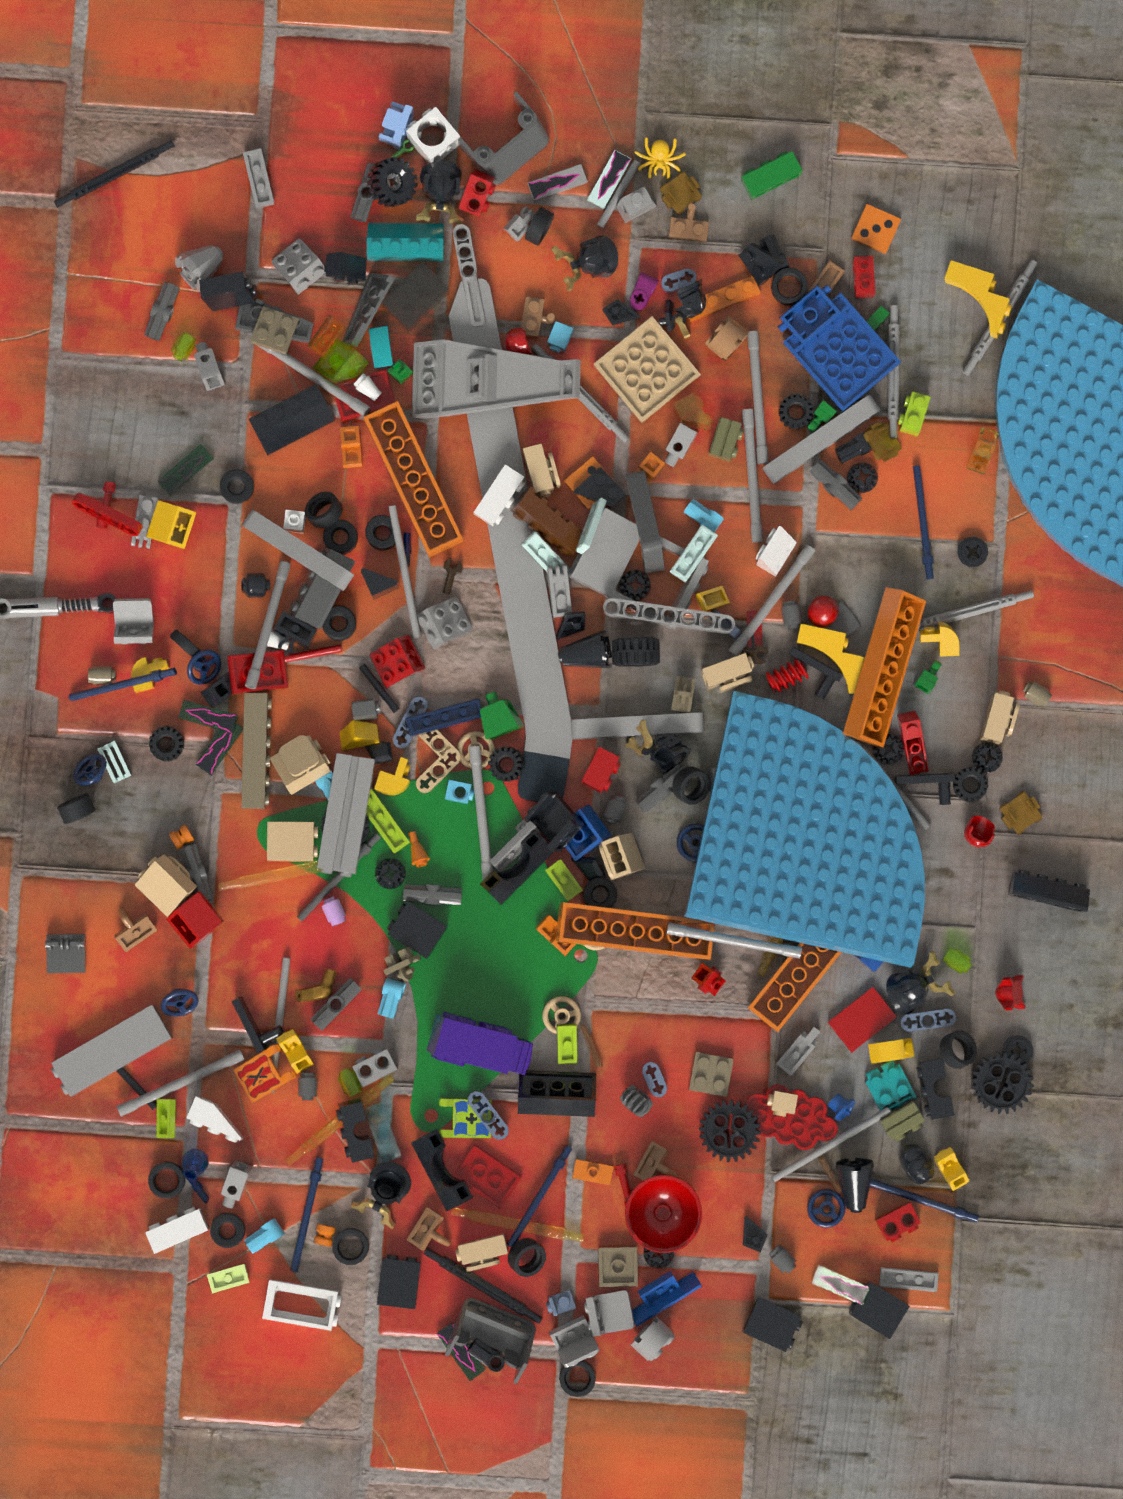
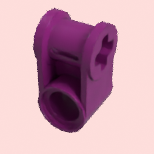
M641 272L630 298L632 309L641 311L646 307L659 282L658 279ZM638 297H641V302H639V304L635 303L636 299H638Z

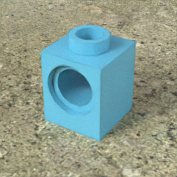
M555 321L547 341V345L550 346L549 349L560 353V351L565 352L572 336L573 328Z
M449 780L445 800L468 804L469 800L472 801L474 796V789H471L472 784ZM459 787H463L466 790V794L462 798L455 795V790Z

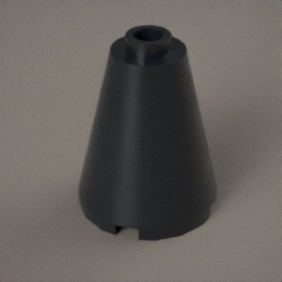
M605 630L599 631L561 647V651L558 652L559 662L563 663L564 666L611 668L612 663H609V658H612L609 637H604V634L607 632Z
M849 1158L836 1161V1171L845 1205L852 1213H860L862 1209L866 1208L874 1170V1162L871 1159L855 1158V1161H849Z

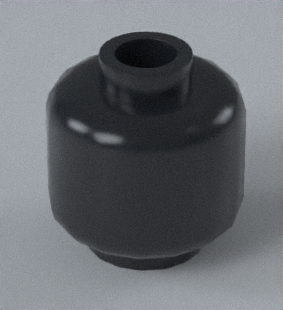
M247 573L245 578L241 580L242 593H245L248 598H262L265 596L266 591L270 590V581L266 579L263 573Z

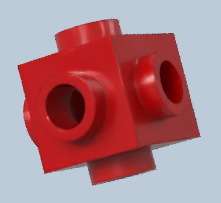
M703 963L691 977L692 980L699 984L697 988L704 994L709 992L713 996L717 994L726 982L720 976L722 972L714 966L709 968Z

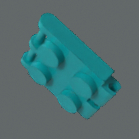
M894 1061L882 1064V1073L879 1072L878 1068L865 1073L868 1079L865 1083L880 1111L884 1109L883 1107L894 1101V1104L888 1106L889 1110L895 1107L899 1108L902 1106V1103L912 1098L913 1100L917 1098L900 1064L895 1065ZM909 1093L911 1094V1095H909V1096H907V1097H905L904 1099H902V1100L899 1101L900 1098L906 1096V1095L909 1094Z

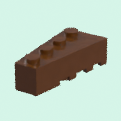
M530 487L522 492L510 509L513 512L512 515L517 520L526 522L530 530L542 534L546 542L559 547L558 550L566 556L575 554L583 531L572 521L562 519L564 517L558 509L550 508L548 506L549 501L544 497L536 496L534 488Z

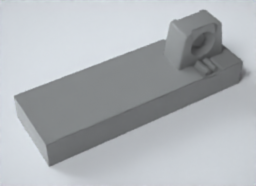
M522 820L515 827L518 833L489 861L499 872L504 871L522 853L521 842L533 830L541 834L531 821L527 823Z

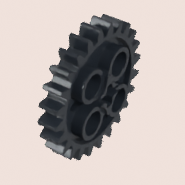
M996 1051V1057L989 1053V1060L982 1058L984 1064H976L979 1070H973V1074L976 1077H972L971 1081L976 1084L971 1085V1088L977 1089L973 1095L974 1097L980 1096L977 1100L978 1103L984 1101V1109L990 1106V1112H993L997 1108L998 1114L1001 1113L1002 1109H1005L1006 1114H1008L1009 1108H1012L1014 1112L1016 1111V1105L1022 1108V1100L1028 1102L1026 1095H1032L1028 1088L1034 1087V1084L1029 1083V1081L1034 1078L1033 1076H1028L1031 1068L1025 1069L1027 1062L1021 1064V1057L1015 1060L1014 1053L1007 1057L1006 1051H1004L1003 1056H1000L999 1052ZM1000 1066L1002 1071L996 1075L991 1072L992 1068ZM1009 1067L1010 1069L1005 1077L1007 1084L1002 1085L999 1097L995 1098L1000 1086L998 1081H1002L1005 1069ZM1012 1073L1020 1075L1017 1081H1012L1009 1077ZM987 1084L995 1086L992 1092H987L984 1088ZM1011 1091L1013 1096L1010 1099H1005L1003 1093Z
M724 1099L722 1106L716 1102V1109L710 1106L708 1108L710 1114L707 1112L703 1114L707 1119L700 1120L704 1126L699 1127V1130L704 1132L699 1138H705L706 1140L702 1143V1146H709L706 1152L713 1150L712 1157L718 1154L720 1155L719 1161L726 1157L727 1162H730L731 1157H733L735 1162L738 1161V1156L745 1159V1152L751 1155L752 1151L750 1148L756 1149L757 1146L754 1142H760L761 1140L756 1135L762 1133V1131L757 1130L761 1123H755L758 1116L753 1117L751 1115L754 1109L747 1111L748 1104L741 1107V1101L739 1100L735 1105L733 1099L730 1100L729 1104ZM729 1114L733 1115L731 1130H735L731 1134V1148L728 1147L729 1132L726 1131L730 1126ZM717 1116H723L726 1119L725 1125L717 1123ZM737 1117H742L745 1120L744 1126L736 1124L735 1120ZM716 1135H722L725 1143L718 1144L715 1139ZM735 1137H742L744 1145H737L734 1140Z

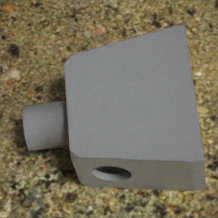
M645 186L621 198L616 206L624 223L657 207Z
M206 342L197 344L195 346L197 353L194 354L206 390L209 391L224 386L225 383L212 348L208 349Z
M680 423L666 448L669 454L664 462L674 467L679 458L684 459L699 432ZM678 442L683 446L680 451L675 449Z
M237 1160L233 1162L221 1195L225 1196L222 1203L223 1206L233 1208L235 1201L241 1199L253 1166Z

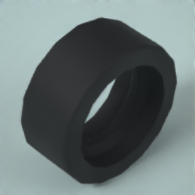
M540 207L527 229L525 240L538 246L549 230L554 213Z
M784 268L777 272L772 280V295L783 305H794L805 296L808 283L801 271L796 268ZM788 275L796 277L801 285L799 293L791 298L783 296L778 289L779 281Z
M325 491L314 495L306 504L304 512L315 528L323 529L332 526L339 520L343 507L342 503L332 492ZM331 504L328 511L320 516H316L323 506Z
M694 766L685 767L676 774L673 780V793L686 804H698L707 796L710 790V779L705 772ZM698 776L696 789L691 794L685 795L686 783L690 778Z
M956 1030L944 1036L940 1041V1055L949 1067L961 1069L973 1063L976 1059V1043L967 1032ZM953 1039L957 1040L964 1049L963 1060L959 1059L953 1051Z
M173 1162L157 1164L151 1169L148 1176L150 1190L160 1198L169 1199L175 1197L185 1186L186 1177L184 1171ZM162 1169H171L178 1176L176 1188L169 1192L160 1190L155 1182L157 1173Z
M347 1228L340 1231L334 1238L332 1251L340 1263L356 1265L367 1256L369 1241L362 1231L355 1228ZM348 1235L358 1237L362 1243L361 1253L355 1258L343 1256L339 1249L341 1240Z
M524 1238L517 1241L508 1253L509 1266L522 1277L535 1275L541 1270L546 1261L544 1248L532 1238ZM535 1249V1254L531 1261L519 1266L521 1256L528 1250Z
M584 1360L574 1366H563L559 1376L560 1385L564 1392L570 1396H585L595 1386V1371ZM582 1367L587 1371L589 1381L583 1389L576 1390L567 1384L566 1375L571 1368Z

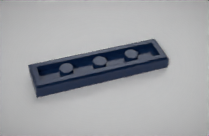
M478 698L406 717L405 721L410 737L481 719L480 709L482 707Z

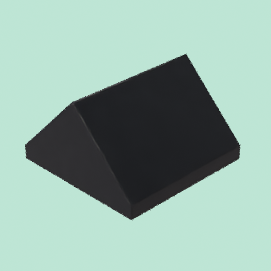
M364 568L361 569L362 576L373 600L397 590L400 586L397 580Z

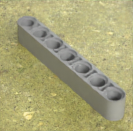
M871 395L866 396L762 469L773 484L777 483L875 416L881 409Z
M253 509L242 523L243 527L342 591L346 589L354 577V574Z
M609 598L603 605L604 613L614 618L722 634L732 632L735 626L734 619L725 614L617 598ZM609 603H615L617 610L609 612L606 606ZM627 606H634L636 613L628 615L625 611ZM648 608L653 609L655 616L652 618L646 617L645 610ZM671 611L674 614V619L667 621L664 618V613ZM685 614L692 615L693 622L690 624L685 623L683 616ZM704 617H710L712 619V625L707 627L702 624V619ZM723 620H729L731 622V628L723 629L721 627V622Z
M703 713L571 720L572 739L642 736L636 727L644 719L646 720V727L650 736L664 733H703Z

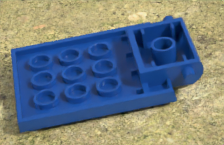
M817 285L779 317L782 323L777 327L781 332L787 328L792 335L782 343L839 409L844 412L895 369L901 361L842 293L831 301L827 297V294L831 291L830 287L825 285L820 289Z

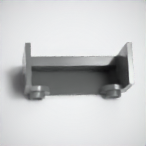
M517 91L513 93L514 102L522 110L518 116V123L523 130L500 150L494 153L489 147L480 146L475 151H472L462 138L458 139L460 149L479 171L495 177L493 184L501 185L549 144V134L535 112Z
M467 1298L451 1331L445 1355H450L455 1344L465 1346L469 1339L475 1340L478 1338L486 1345L504 1352V1362L516 1369L513 1383L517 1384L528 1365L536 1327L529 1320L477 1299Z

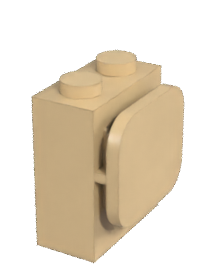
M542 444L523 448V455L532 488L536 490L534 494L540 498L551 497V493H554L553 483H555L556 488H560V480L552 452L548 453V459H546Z
M746 653L703 668L701 674L707 690L722 685L719 688V692L723 693L750 683L752 677L745 676L752 673L754 664L751 657H747Z
M999 691L991 696L979 740L998 745L1002 742L1004 733L1008 737L1012 735L1020 703L1015 702L1013 704L1014 697H1010V693Z
M301 735L284 744L279 749L278 754L270 758L291 795L331 772L328 767L330 761L325 753L321 755L319 752L322 750L317 739L313 741L310 735Z
M267 822V861L314 862V857H318V846H315V838H318V827H315L314 822Z
M633 833L616 836L599 844L605 867L612 880L645 869Z
M163 854L159 858L154 857L148 863L149 868L147 870L144 869L137 876L139 880L135 886L168 917L181 906L197 886L190 880L189 872L174 857H167Z
M504 1233L461 1243L455 1252L458 1262L462 1261V1265L471 1264L466 1267L468 1272L500 1264V1259H494L493 1257L508 1254V1248Z

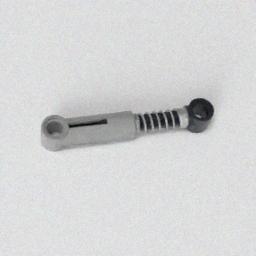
M104 593L97 597H92V599L91 597L90 599L85 597L84 599L74 598V600H70V598L69 600H65V598L63 600L62 598L59 599V597L1 598L0 605L6 604L8 609L5 613L0 614V619L59 616L64 611L74 613V611L84 612L85 610L88 612L92 610L93 612L99 611L112 614L114 613L113 605L110 608H105L103 604L106 599L114 601L117 598L111 593ZM13 607H31V608H27V609H14Z

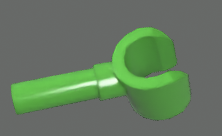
M405 140L403 142V147L394 155H392L391 158H398L401 154H404L405 152H413L414 146H412L410 149L405 148L406 144H408L410 140Z

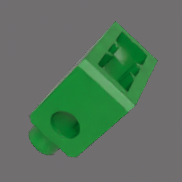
M496 692L485 695L489 706L481 708L480 714L486 740H493L524 727L510 700L503 699L499 701Z

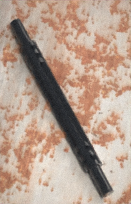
M170 140L156 148L152 147L70 190V193L55 200L54 203L58 208L73 199L77 200L158 158V155L175 147V145Z
M426 1248L423 1253L439 1263L440 1267L522 1316L523 1314L538 1324L543 1319V1317L528 1309L524 1303L471 1271L467 1272L466 1268L448 1257H442L429 1248Z

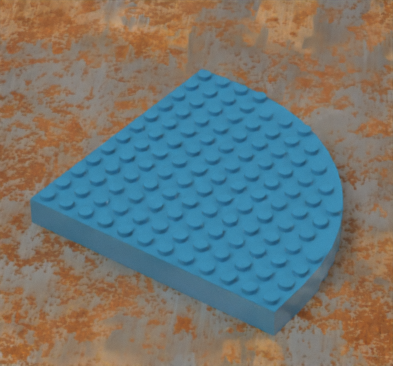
M1037 279L1007 336L998 367L995 385V417L1002 459L1010 476V481L1022 500V504L1027 508L1037 525L1047 533L1048 537L1076 561L1123 587V325Z
M734 691L730 700L684 917L911 968L915 962L925 905V875L922 852L915 827L906 805L894 784L879 764L849 736L843 735L840 729L822 718L792 705Z

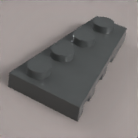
M369 274L343 338V344L353 347L358 346L392 285L394 277L386 274Z
M256 299V303L239 306L235 330L253 333L264 306L299 318V323L292 340L304 343L311 342L314 323L294 314L286 313L278 307L270 306L260 299Z

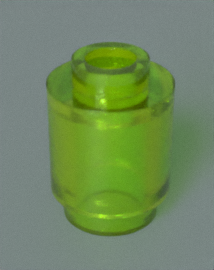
M183 332L182 335L178 336L170 350L173 353L172 357L180 362L183 359L187 360L196 345V339Z
M951 947L943 958V961L946 962L945 965L959 974L967 973L972 966L970 957Z
M347 1068L339 1072L340 1077L337 1079L344 1093L349 1098L363 1091L354 1070L350 1071Z

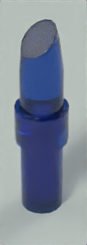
M404 532L403 545L407 566L409 567L412 549L411 533Z
M191 1170L184 1174L192 1185L193 1190L207 1204L209 1200L208 1195L202 1188L201 1183L198 1182Z

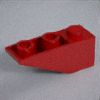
M916 710L897 714L909 774L929 771L921 723Z

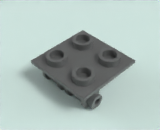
M85 934L46 935L47 973H85Z

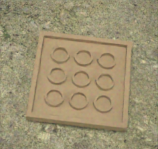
M653 316L593 364L641 423L701 376Z

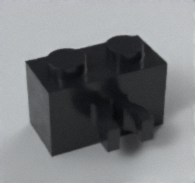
M343 252L326 254L324 272H326V277L333 278V281H347L346 284L357 285L360 281H366L367 258Z
M283 611L274 627L275 631L286 637L279 643L278 648L282 649L283 645L287 644L289 639L291 640L289 643L290 648L287 651L289 654L293 651L294 643L308 650L317 635V629Z

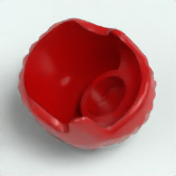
M514 328L507 333L504 340L506 351L531 355L532 351L528 346L526 330Z
M818 596L808 607V618L816 627H828L837 619L839 606L830 596Z
M974 815L965 826V839L974 847H986L995 836V825L983 816Z

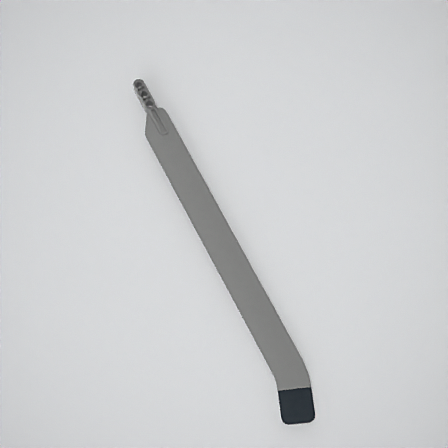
M459 224L453 230V239L462 282L459 285L449 314L453 341L502 350L490 286L486 280L478 279L470 230L466 225ZM463 230L467 235L465 238H458L456 236L457 232ZM468 249L470 255L463 257L460 255V251ZM467 267L474 270L470 276L463 273V270ZM513 407L467 413L482 499L504 465L509 466L524 476L523 482L525 483L520 493L516 491L512 497L515 500L509 509L506 507L502 512L504 517L499 525L495 523L492 527L487 523L525 724L526 740L523 760H525L523 767H525V770H522L521 773L523 774L519 777L518 794L522 799L538 802L539 797L543 793L557 792L563 799L572 747L571 717L561 663L558 658V647L543 568L521 545L533 531L528 528L526 522L517 520L512 515L513 512L510 511L522 492L528 489Z

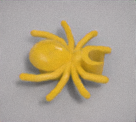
M647 137L645 138V148L650 157L635 151V154L639 157L651 160L642 164L638 168L639 171L650 165L648 178H651L652 169L654 175L657 176L656 171L658 168H661L663 170L662 176L665 175L667 170V179H670V167L668 165L675 168L678 172L681 171L677 165L669 161L682 158L686 153L683 152L678 156L671 157L676 149V138L673 139V147L670 153L669 145L664 140L655 141L650 152Z

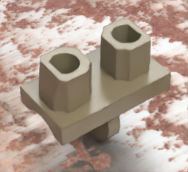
M676 676L671 711L690 713L695 679Z
M410 947L398 951L402 962L399 961L396 953L384 958L388 967L383 970L385 975L399 970L397 974L399 979L402 978L404 981H409L413 978L415 969L409 965L421 960L419 954L414 956Z

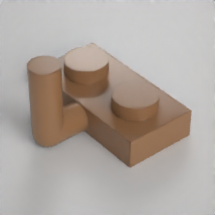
M691 203L688 205L686 219L671 217L669 237L706 242L709 222L694 220L696 206Z
M526 296L521 328L526 330V336L539 338L541 323L553 324L555 322V315L553 313H549L547 316L542 315L545 299Z
M121 908L118 910V914L126 927L115 934L114 937L125 952L157 931V928L146 914L132 922L125 909Z
M651 1141L633 1174L643 1181L656 1176L658 1171L664 1175L678 1176L677 1172L662 1165L669 1150Z
M427 1207L408 1236L407 1241L423 1251L432 1238L445 1246L451 1245L450 1239L436 1232L444 1217Z

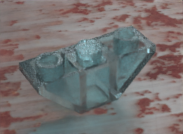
M381 1102L365 1108L369 1125L383 1162L402 1157L384 1103Z

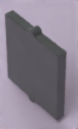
M841 601L838 604L839 613L837 619L828 627H823V629L846 633V638L860 628L861 625L854 618L853 612H850Z

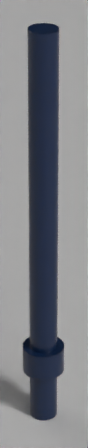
M913 466L923 548L922 564L925 565L926 580L934 579L932 567L934 559L930 550L921 467Z
M175 667L166 670H154L150 674L69 694L70 701H75L150 681H162L166 677L177 675Z
M568 1145L564 1147L560 1156L554 1160V1166L507 1242V1246L512 1247L518 1241L558 1172L564 1168L565 1161L572 1151V1148Z
M316 1157L313 1172L310 1173L309 1179L311 1182L290 1271L298 1272L318 1182L321 1181L322 1177L321 1168L324 1158Z
M874 1179L871 1180L870 1186L953 1214L958 1219L964 1218L976 1223L978 1221L979 1215L965 1211V1208L959 1206L956 1208Z

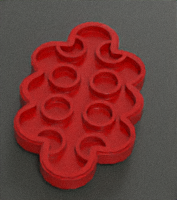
M775 1084L768 1088L765 1095L761 1093L751 1094L745 1102V1105L748 1104L747 1111L754 1109L751 1115L753 1117L758 1116L756 1123H761V1126L757 1128V1130L762 1131L760 1135L768 1138L775 1136L778 1143L782 1145L794 1143L801 1150H809L815 1146L817 1140H832L838 1131L835 1120L826 1116V1103L819 1097L808 1098L807 1094L800 1089L789 1091L787 1087ZM773 1091L798 1095L795 1114L786 1113V1117L774 1115V1111L769 1110L770 1106L767 1105L768 1095L772 1094Z

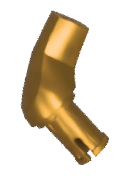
M326 968L321 984L296 990V1000L298 1002H306L330 997L334 992L332 986L337 972Z

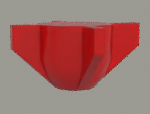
M1015 975L1012 978L1003 977L997 986L995 995L1005 1011L1013 1010V1007L1016 1009L1026 1008L1022 1000L1023 990L1021 984L1024 978L1023 975Z

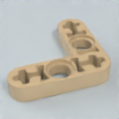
M438 730L430 732L432 735L434 732L437 733L430 742L427 741L430 737L426 733L419 735L439 756L416 781V787L421 793L430 792L459 764L461 759L458 750ZM436 739L444 741L442 749L434 748L433 743ZM449 753H451L452 755L456 753L457 761H450L448 763V766H450V768L447 769L445 764H443L440 761L444 759V761L446 762L449 759ZM439 765L444 768L443 775L435 776L433 774L435 766ZM430 772L431 776L437 781L433 783L431 780L428 783V789L425 787L421 789L420 781H427L429 779L427 774Z

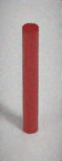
M341 644L284 655L287 663L342 652Z

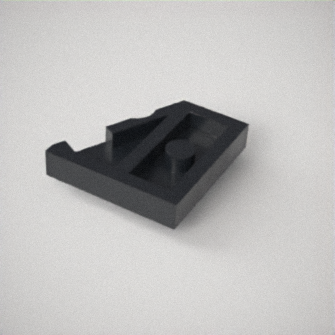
M755 243L749 244L739 254V257L758 286L763 285L785 263L782 259L774 258L772 253L763 250Z
M601 467L573 491L574 494L594 502L599 498H603L607 501L605 506L613 508L626 496V493Z

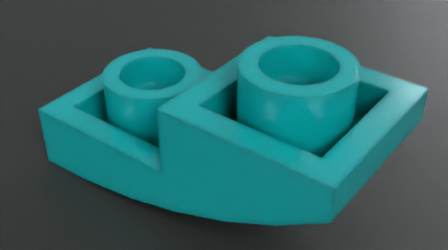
M388 325L369 328L374 368L393 366Z

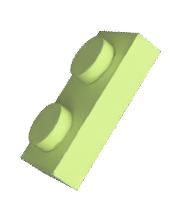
M245 1264L207 1274L212 1293L250 1283Z

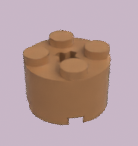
M728 316L718 326L713 336L706 341L705 345L722 360L726 361L745 340L749 332Z

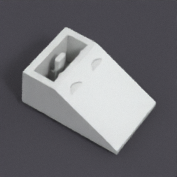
M781 526L777 530L775 528L772 529L766 540L767 546L763 544L755 558L758 560L757 566L775 577L797 543Z
M200 1096L195 1097L187 1115V1118L190 1119V1124L197 1127L204 1125L208 1127L207 1131L216 1135L223 1133L226 1135L225 1139L235 1143L238 1140L244 1139L243 1135L217 1103Z

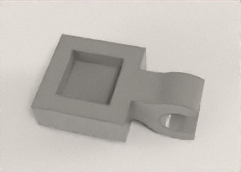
M525 206L520 211V216L515 214L504 227L505 231L518 242L527 232L529 227L527 224L533 219L535 213Z

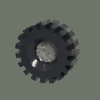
M392 157L375 163V166L371 167L370 171L372 172L368 173L367 176L371 179L367 181V186L371 185L369 193L374 194L372 197L374 200H379L378 204H384V207H395L405 204L413 198L412 195L416 193L414 188L418 187V183H414L417 175L413 176L412 172L415 170L414 168H409L410 163L408 161L404 162L402 158ZM390 179H392L393 186H390Z

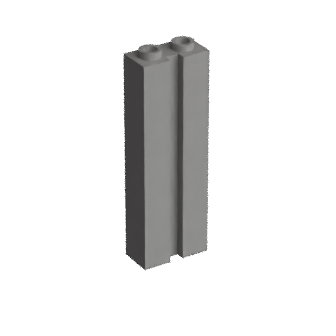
M336 754L317 868L321 869V873L332 874L333 871L340 872V876L351 877L352 874L356 875L375 759Z
M151 1005L51 1063L53 1065L51 1071L56 1078L59 1077L63 1084L60 1086L65 1095L69 1094L71 1097L171 1040L172 1036L155 1006Z

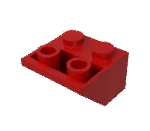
M201 891L178 907L166 919L189 949L202 942L224 921Z

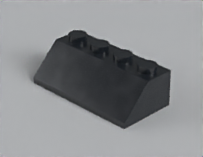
M317 384L249 418V421L268 456L334 422L335 419Z
M1018 869V872H1013L1008 892L1009 896L1082 913L1088 911L1090 889H1086V885L1074 883L1073 886L1067 884V880L1058 878L1052 881L1048 880L1049 876L1037 874V877L1030 876L1029 871Z
M526 1070L525 1075L519 1073L518 1114L595 1117L596 1073Z

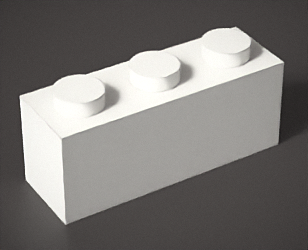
M504 465L475 509L474 515L492 527L495 523L499 525L504 517L502 512L506 507L508 509L511 507L515 500L512 497L516 491L520 493L525 485L523 482L524 476L509 466Z
M195 1207L184 1211V1216L178 1218L176 1214L167 1218L166 1224L160 1226L158 1222L149 1226L150 1231L145 1233L154 1254L208 1231L209 1227L201 1209L196 1210Z

